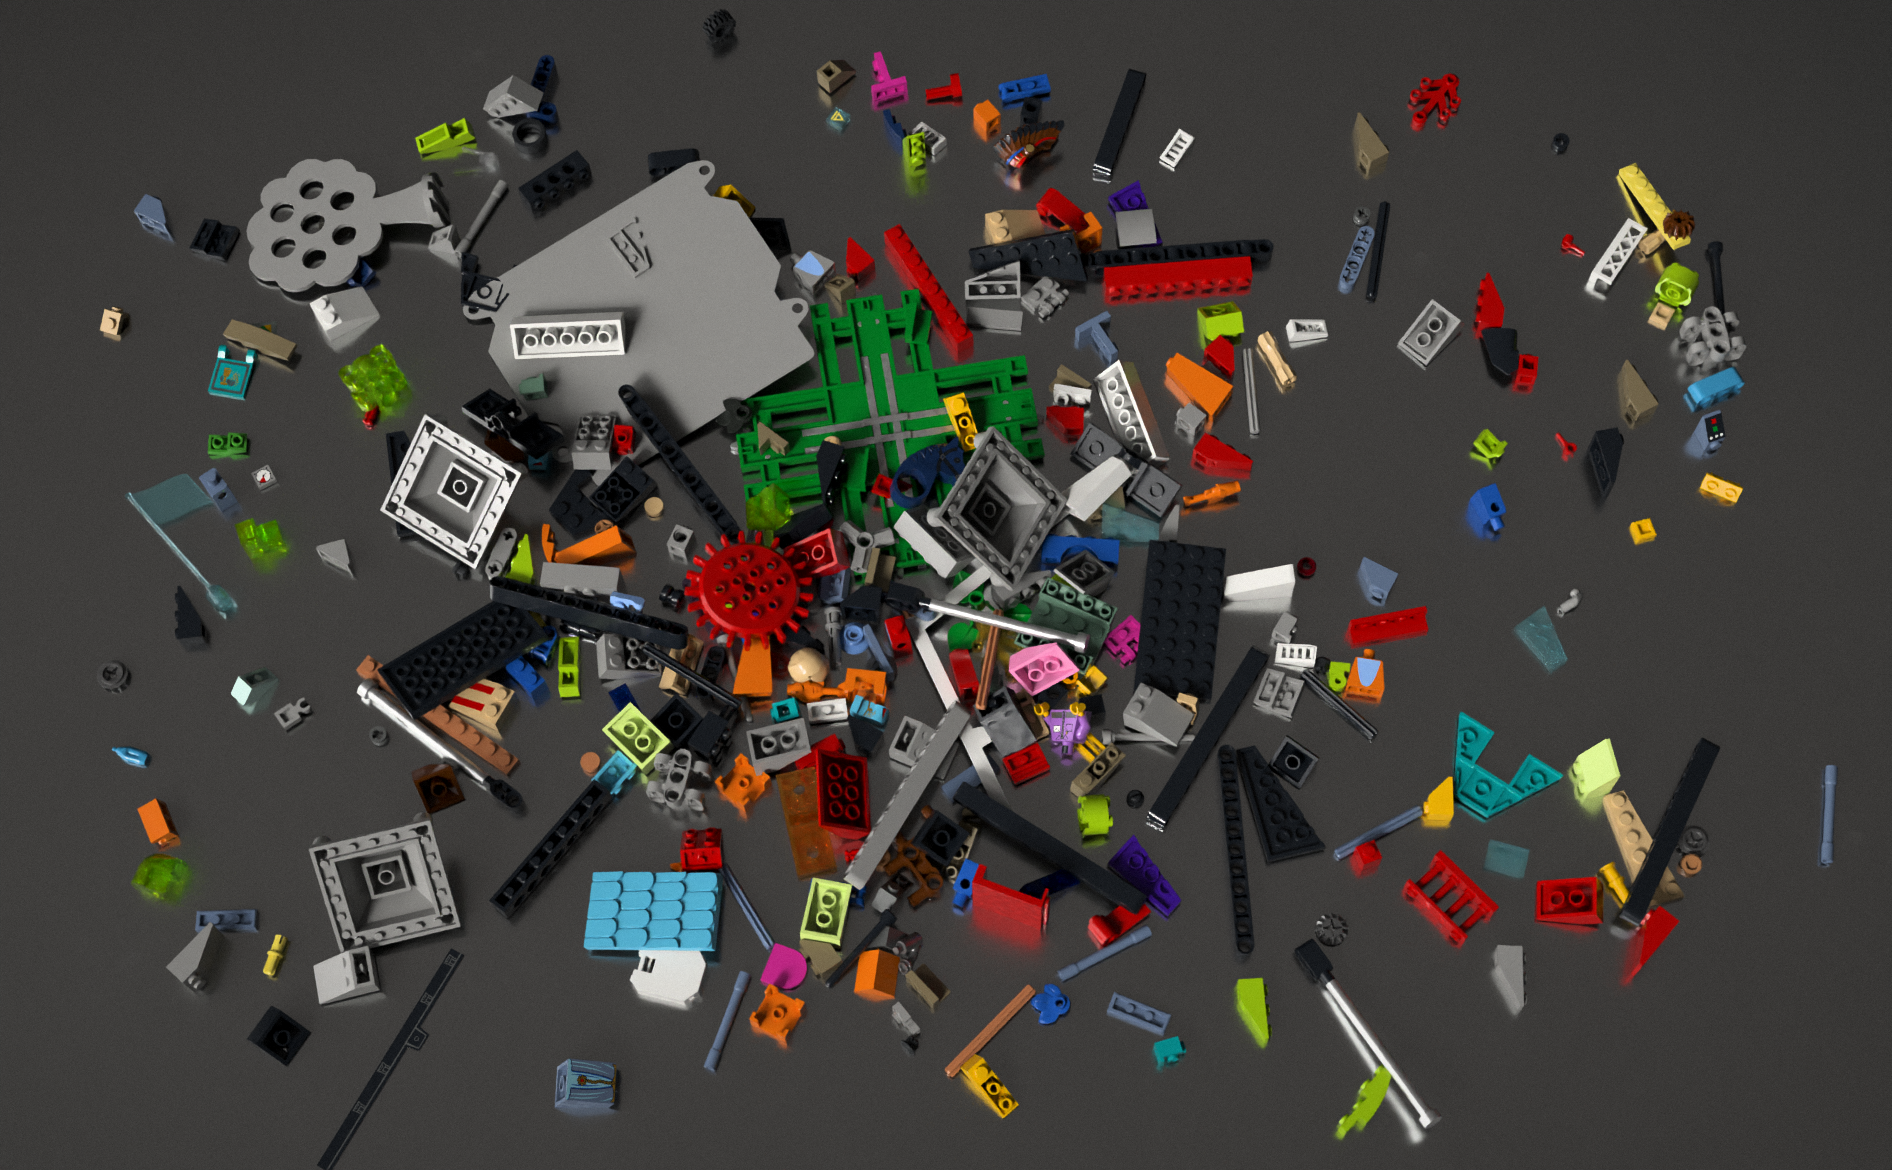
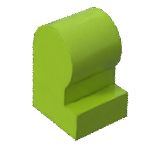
M1332 661L1330 663L1328 687L1336 694L1341 693L1345 688L1347 682L1345 676L1349 675L1350 663Z

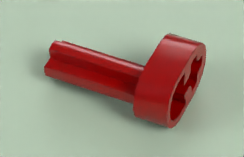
M959 73L950 74L951 85L926 89L927 100L951 95L954 98L961 97L962 90Z

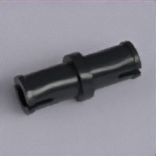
M563 619L560 621L563 624L559 625L561 630L574 632L577 636L584 635L597 639L599 633L596 632H600V629Z

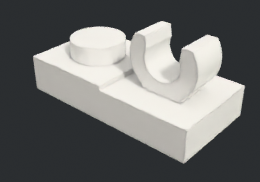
M1055 384L1053 393L1054 404L1057 405L1058 400L1063 399L1065 407L1068 406L1069 400L1079 405H1090L1092 390Z

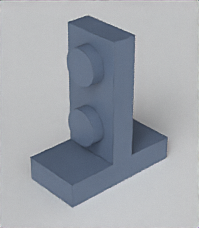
M1105 311L1075 328V337L1078 341H1081L1092 335L1110 363L1117 360L1119 349L1115 342H1111L1109 334L1105 329L1111 323V315L1108 311Z

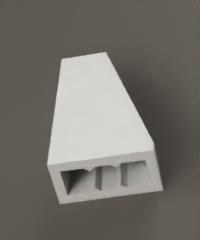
M1112 456L1061 492L1067 499L1063 510L1085 521L1132 475L1128 469V463L1122 458L1119 460Z
M1293 564L1223 577V602L1292 597L1295 585Z

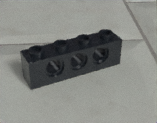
M576 150L518 188L520 197L532 212L541 209L549 201L558 198L564 191L570 190L581 180L587 179L592 174L590 165L579 151Z

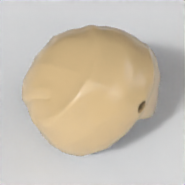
M802 648L796 651L790 658L788 665L790 676L799 683L808 680L822 682L830 671L829 659L816 649Z

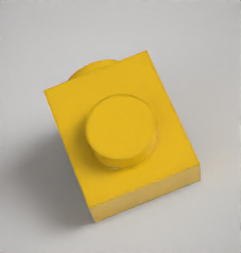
M1093 665L1082 679H1078L1076 683L1079 685V691L1084 695H1095L1109 677L1096 665Z

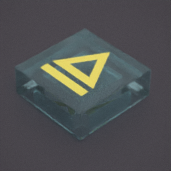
M835 107L826 119V123L842 131L851 119V116Z

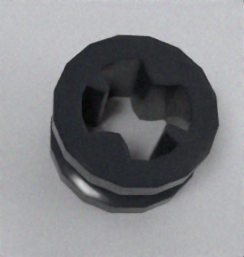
M1558 133L1554 136L1552 145L1556 150L1564 151L1568 148L1570 139L1568 135ZM1559 139L1562 140L1563 145H1560V143L1558 142Z

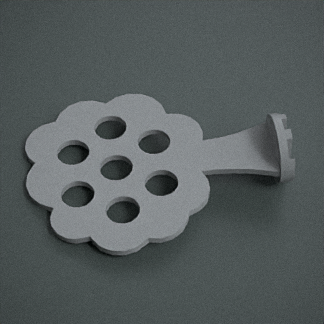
M317 159L301 161L291 168L286 178L275 179L269 182L262 190L261 203L263 208L253 215L246 230L248 240L254 247L249 258L250 270L261 280L276 281L281 288L288 292L304 291L315 285V283L322 286H336L345 283L358 269L360 258L371 254L379 247L383 239L382 225L422 223L432 224L435 228L446 226L445 223L449 222V216L445 209H449V205L440 187H444L438 173L423 174L421 182L413 186L376 198L378 194L377 185L373 178L364 172H357L349 161L343 159H333L327 162ZM318 181L323 184V191L317 198L304 199L302 197V189L308 183ZM343 192L353 193L354 202L349 208L336 210L332 207V202L338 194ZM289 204L294 207V213L290 219L285 222L273 221L272 214L278 206ZM314 215L324 217L325 222L321 230L313 234H307L303 231V224L309 217ZM343 227H353L356 229V236L349 244H335L334 235L339 229ZM284 239L295 241V249L289 256L284 258L274 256L273 250L279 241ZM314 250L325 251L326 260L320 267L315 269L305 267L304 260L310 252Z

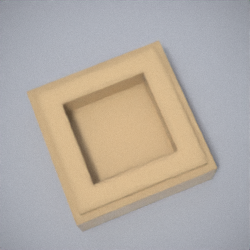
M1658 302L1649 319L1666 327L1675 310Z

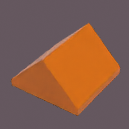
M880 949L864 951L859 956L854 992L895 997L900 957Z

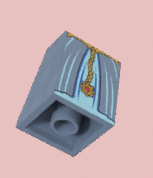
M567 1059L557 1066L555 1108H609L614 1105L618 1095L617 1090H615V1082H617L619 1075L616 1063Z

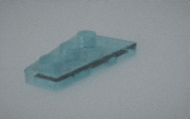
M1103 503L1101 539L1110 537L1115 540L1131 542L1158 541L1159 522Z
M1545 606L1514 627V631L1551 673L1567 663V656Z

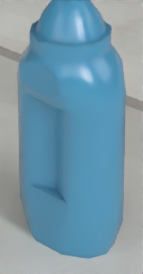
M131 746L112 748V751H116L123 760L138 765H146L149 759L148 752Z

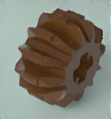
M1673 209L1672 213H1667L1663 220L1664 234H1668L1669 238L1675 237L1676 241L1678 238L1684 240L1686 236L1690 237L1695 229L1694 216L1690 215L1689 211L1684 213L1682 209L1679 212Z

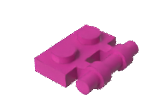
M1130 615L1108 634L1104 642L1115 655L1121 650L1125 653L1120 658L1124 664L1136 657L1140 623ZM1135 640L1137 644L1130 648L1128 644Z

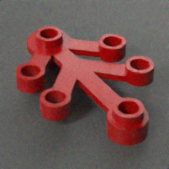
M1449 73L1444 75L1442 79L1431 80L1428 77L1421 79L1420 87L1427 90L1430 87H1441L1439 90L1420 92L1414 89L1411 91L1410 99L1413 102L1430 99L1421 111L1413 114L1412 123L1414 126L1423 127L1426 124L1427 115L1437 103L1440 109V119L1446 121L1450 118L1451 111L1447 108L1445 93L1449 91L1451 98L1450 106L1452 108L1460 106L1461 99L1457 96L1456 92L1460 81L1455 74Z

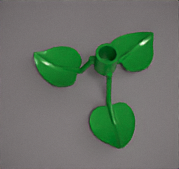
M961 570L955 576L953 589L972 574ZM984 583L960 601V603L969 602L971 609L982 611L987 606L990 610H995L989 604V601L984 599L982 594ZM1022 603L1004 611V617L1026 623L1032 614L1031 609ZM970 620L969 626L961 622L954 624L950 628L947 637L950 651L960 648L963 650L968 649L969 651L978 644L980 633L977 629L973 628L974 621Z

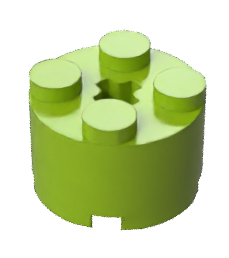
M1672 263L1671 266H1668L1663 271L1655 291L1656 293L1658 291L1659 299L1670 306L1678 307L1682 304L1687 306L1699 285V274L1696 271H1691L1681 266L1679 263Z
M1104 794L1079 796L1078 803H1081V808L1077 809L1079 829L1083 831L1082 836L1107 834L1109 827L1113 826L1112 815H1109L1108 811L1110 797Z

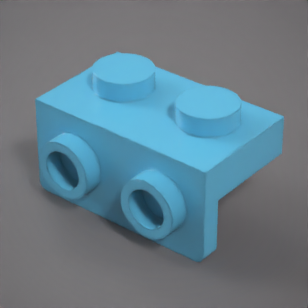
M617 750L591 780L595 779L607 788L611 795L613 793L616 795L623 788L622 782L626 778L628 780L631 779L637 772L635 770L637 764L632 763Z

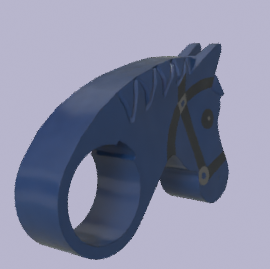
M955 437L949 444H936L921 449L902 462L890 485L891 498L897 505L906 509L921 506L926 500L935 479L951 484L954 487L955 482L965 468L963 462L964 451L958 447L959 437ZM909 477L918 480L923 488V494L919 497L905 496L898 489L897 481Z

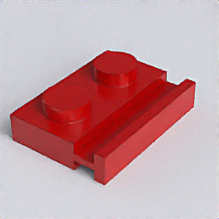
M1038 743L1002 759L1014 785L1050 770V765Z

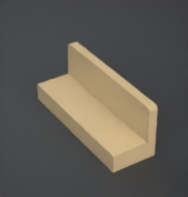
M688 634L687 647L681 650L671 648L669 656L695 670L704 642ZM665 666L659 688H671L681 695H685L691 682Z

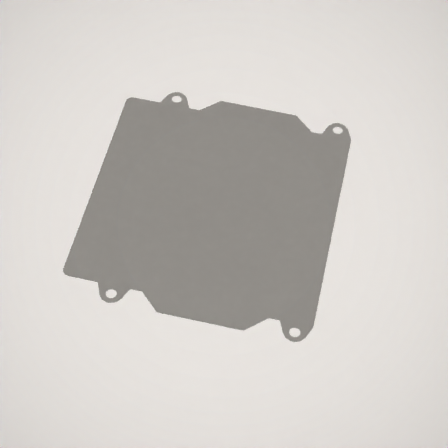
M701 160L687 163L499 276L498 279L501 282L493 280L486 284L492 291L488 298H479L476 290L467 300L468 302L496 308L495 302L503 284L497 303H500L507 293H509V296L497 312L479 309L476 314H471L468 311L469 306L463 307V313L467 318L476 320L491 317L495 323L488 352L528 416L536 412L538 413L539 420L557 423L563 431L565 441L552 449L553 458L557 461H573L571 452L579 416H616V425L634 427L636 439L633 454L619 455L614 452L612 470H589L592 474L591 478L598 486L601 485L626 456L639 465L659 453L622 403L618 395V390L622 385H631L677 442L726 411L723 400L736 399L742 402L814 357L813 348L798 328V325L809 310L807 302L801 298L780 301L774 292L781 269L780 263L738 201L714 197L708 194L705 186L715 173L714 164L709 161ZM702 166L710 168V172L707 175L700 174L699 169ZM633 218L636 219L637 224H631L622 232L645 261L641 249L644 247L650 269L636 279L605 239V237ZM638 232H640L641 239H638ZM620 234L611 239L635 272L644 267ZM624 242L626 244L625 250H620V243ZM632 255L636 257L634 264L629 262V257ZM483 287L479 290V295L487 296L490 291L488 288ZM794 304H801L803 310L800 313L793 312L792 307ZM624 312L626 337L625 354L515 359L510 324L516 316ZM539 374H543L547 380L548 398L526 401L519 392L521 380H526L528 377L539 378ZM632 393L625 394L624 398H629ZM647 421L645 426L652 425L653 421ZM565 446L568 448L566 456L558 455L557 452L560 447Z

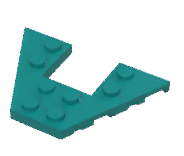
M1461 711L1458 720L1453 788L1454 798L1488 818L1562 779L1563 774L1531 754L1527 756L1510 784L1475 764L1495 732Z

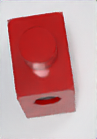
M900 615L884 620V628L894 660L912 655L911 638L904 616ZM899 644H906L903 647H897Z

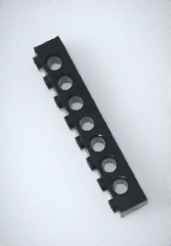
M595 779L589 784L491 897L489 902L493 908L507 919L514 913L612 799L607 788Z

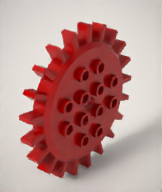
M739 531L738 543L733 545L730 544L727 536L723 534L720 539L723 549L717 551L709 542L705 545V551L711 556L708 561L698 555L694 556L693 563L703 568L702 572L687 570L686 578L699 582L698 586L685 587L684 595H697L699 597V601L688 604V612L702 609L704 615L697 619V627L704 626L710 621L715 625L711 630L710 639H715L720 631L729 634L726 640V647L731 648L734 644L735 637L745 639V651H750L752 646L751 639L760 638L764 650H767L769 648L768 636L775 634L782 644L785 643L786 635L782 631L785 625L795 633L800 629V625L792 619L793 615L795 614L805 619L809 615V610L798 606V601L812 603L813 594L800 592V587L811 586L812 577L798 578L796 574L805 569V561L792 566L788 560L793 557L795 549L792 547L783 555L776 551L780 539L777 537L772 541L770 547L761 545L763 540L762 532H758L755 536V543H746L744 531ZM746 557L748 560L743 561L741 558ZM724 565H729L731 568L726 569ZM772 565L774 568L769 569L767 566ZM751 573H756L757 576L753 577ZM737 580L740 584H734L733 581ZM777 581H782L783 584L780 585L777 583ZM747 584L753 585L755 590L748 592L744 589V586ZM721 588L723 591L718 592L716 589ZM764 588L766 592H761L760 589ZM747 596L749 600H744L743 597ZM731 604L732 608H727L725 605ZM774 604L776 607L771 608L769 605ZM757 612L759 615L754 616L752 613Z

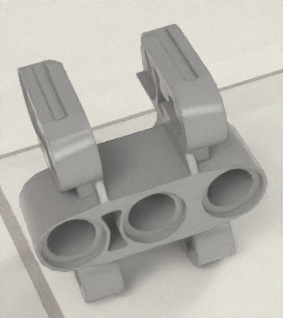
M1710 306L1705 309L1701 319L1700 317H1690L1683 322L1679 330L1681 339H1695L1696 341L1702 336L1704 340L1690 346L1686 354L1689 366H1697L1704 362H1721L1724 359L1726 361H1733L1742 356L1746 349L1744 337H1728V334L1732 331L1734 332L1739 324L1736 312H1727L1722 315L1718 308Z
M686 749L678 750L673 758L667 754L657 753L654 767L656 770L667 773L668 776L666 783L648 782L646 789L648 798L659 803H665L666 801L667 805L671 808L686 805L690 809L703 811L706 803L704 793L699 790L688 789L691 777L695 781L711 782L713 776L712 766L701 761H695L693 765L691 753ZM681 758H688L686 763H679ZM677 776L684 777L680 782L674 781Z

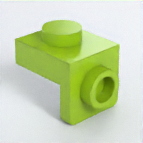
M1484 429L1473 442L1488 459L1500 457L1505 452L1504 448L1508 444L1506 441L1500 442L1488 429Z

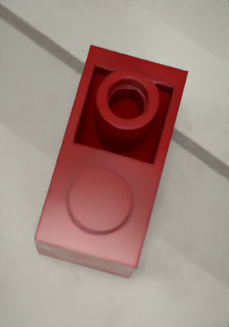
M1059 405L1046 408V418L1064 436H1081L1083 434L1084 408L1078 406L1061 407Z

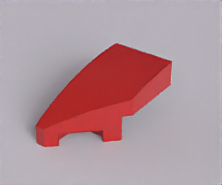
M879 473L871 492L888 499L891 498L890 485L893 479ZM903 480L897 481V486L901 493L910 490L913 486Z

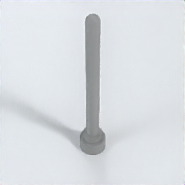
M724 634L716 640L718 646L724 649L732 678L735 682L738 668L732 649L726 647V640L729 634ZM739 697L742 700L741 706L745 719L751 722L753 715L747 697Z
M1102 729L1103 745H1109L1111 742L1115 743V741H1161L1145 733H1115L1111 729ZM1185 733L1181 741H1193L1196 734Z

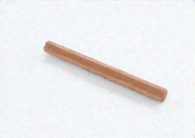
M995 609L993 611V614L1004 617L1003 610ZM994 626L990 627L977 694L976 708L978 710H985L987 707L1001 628Z
M1026 985L945 1068V1072L950 1077H954L961 1070L960 1067L973 1055L977 1054L1036 994L1035 989L1031 985Z

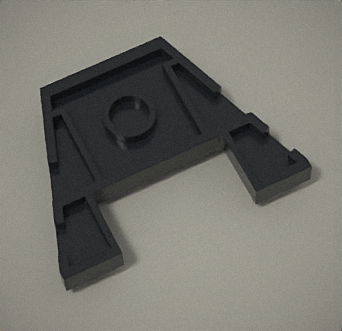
M462 252V307L469 306L470 309L478 311L482 309L497 312L509 296V293H507L501 302L497 303L503 284L495 302L496 308L467 301L476 290L479 298H488L492 291L486 284L493 280L501 281L498 278L474 273L479 260L478 256ZM486 287L490 291L489 294L484 297L480 296L479 290Z
M574 470L549 508V512L573 538L595 530L596 524L601 520L614 522L604 511L601 512L579 489V487L591 479L592 474L589 470Z

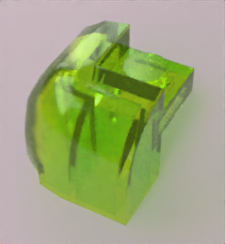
M154 853L145 857L139 864L131 885L150 894L156 892L167 896L173 881L180 882L188 864L184 860L166 854Z

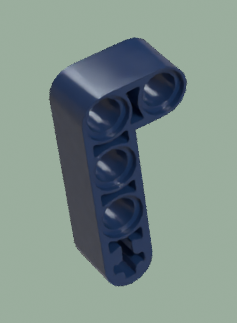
M544 55L539 59L531 82V86L544 93L538 110L525 113L527 118H534L543 125L548 126L555 125L559 121L556 106L553 103L547 102L557 74L554 58L550 55Z

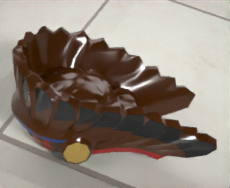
M1052 120L1051 122L1046 121L1043 124L1037 122L1036 124L1031 123L1029 126L1024 125L1022 128L1017 127L1016 130H1011L1010 134H1005L994 145V151L1000 158L1005 160L1006 165L1020 169L1026 166L1029 159L1036 153L1051 149L1065 126L1064 121L1059 120L1056 122Z

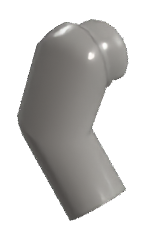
M1578 588L1570 592L1572 598L1560 604L1564 613L1576 607L1583 599V593Z

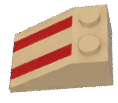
M483 679L454 696L448 707L500 732L519 699L515 691L498 683Z

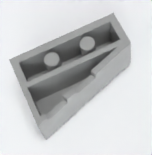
M512 75L489 91L483 110L497 118L537 111L544 93Z
M1020 260L965 279V300L1021 298Z

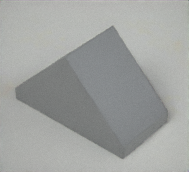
M452 224L433 232L428 249L455 254L454 250L460 241L456 226Z
M345 539L317 546L316 550L321 557L351 573L353 572L354 568L349 546Z

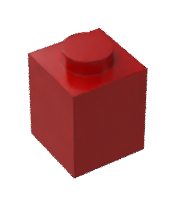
M1374 840L1355 847L1353 852L1361 872L1380 865L1382 860Z

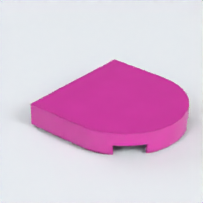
M775 943L760 979L761 982L785 990L800 985L807 975L805 958L800 952Z

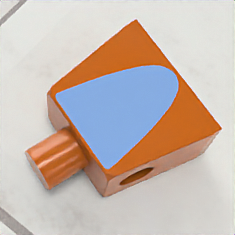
M1365 649L1363 657H1355L1345 687L1346 692L1382 697L1384 692L1383 661L1374 659V650Z

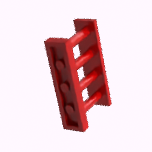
M1440 850L1432 860L1434 866L1416 883L1409 879L1404 887L1407 894L1412 898H1416L1450 932V936L1455 941H1460L1463 944L1468 938L1465 932L1483 915H1488L1491 918L1497 912L1499 906ZM1439 872H1444L1449 880L1429 898L1421 889ZM1454 886H1459L1463 890V895L1443 912L1436 903ZM1473 900L1478 905V909L1458 927L1450 918L1465 903Z

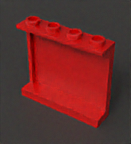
M979 864L972 881L973 905L1040 930L1043 924H1047L1051 897L1048 896L1049 889H1045L1040 900L987 880V866Z

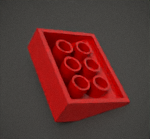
M816 749L819 827L840 837L856 840L870 834L867 758Z

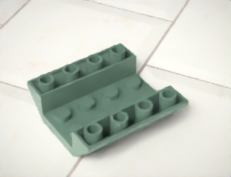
M1047 577L1039 593V601L1027 623L1078 635L1079 632L1089 634V644L1085 653L1075 651L1073 646L1058 643L1080 668L1078 672L1085 675L1093 666L1111 630L1118 608L1090 595H1083L1078 590ZM1019 633L1014 641V644L1023 648L1055 643Z

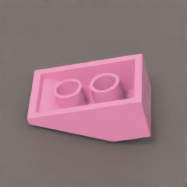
M1057 642L1025 648L1010 656L1009 672L1031 696L1080 671V668Z

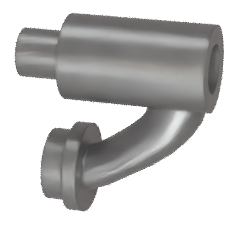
M913 932L901 939L893 948V952L896 955L899 953L906 954L910 951L908 958L902 959L898 964V968L903 974L913 970L912 964L918 955L919 945L923 942L922 936L918 932Z

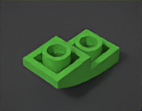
M228 432V436L209 435V455L246 452L247 433Z

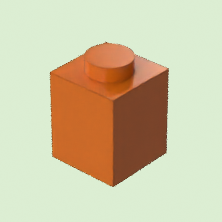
M988 99L983 103H978L973 109L974 119L986 133L1001 124V114Z

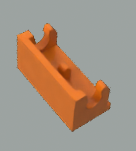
M154 799L137 809L151 843L159 842L161 845L179 836L165 802Z

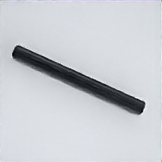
M1386 201L1381 202L1379 205L1366 296L1370 299L1376 298L1378 294L1390 212V203Z
M647 643L643 648L644 654L733 708L738 709L741 706L742 700L651 644Z

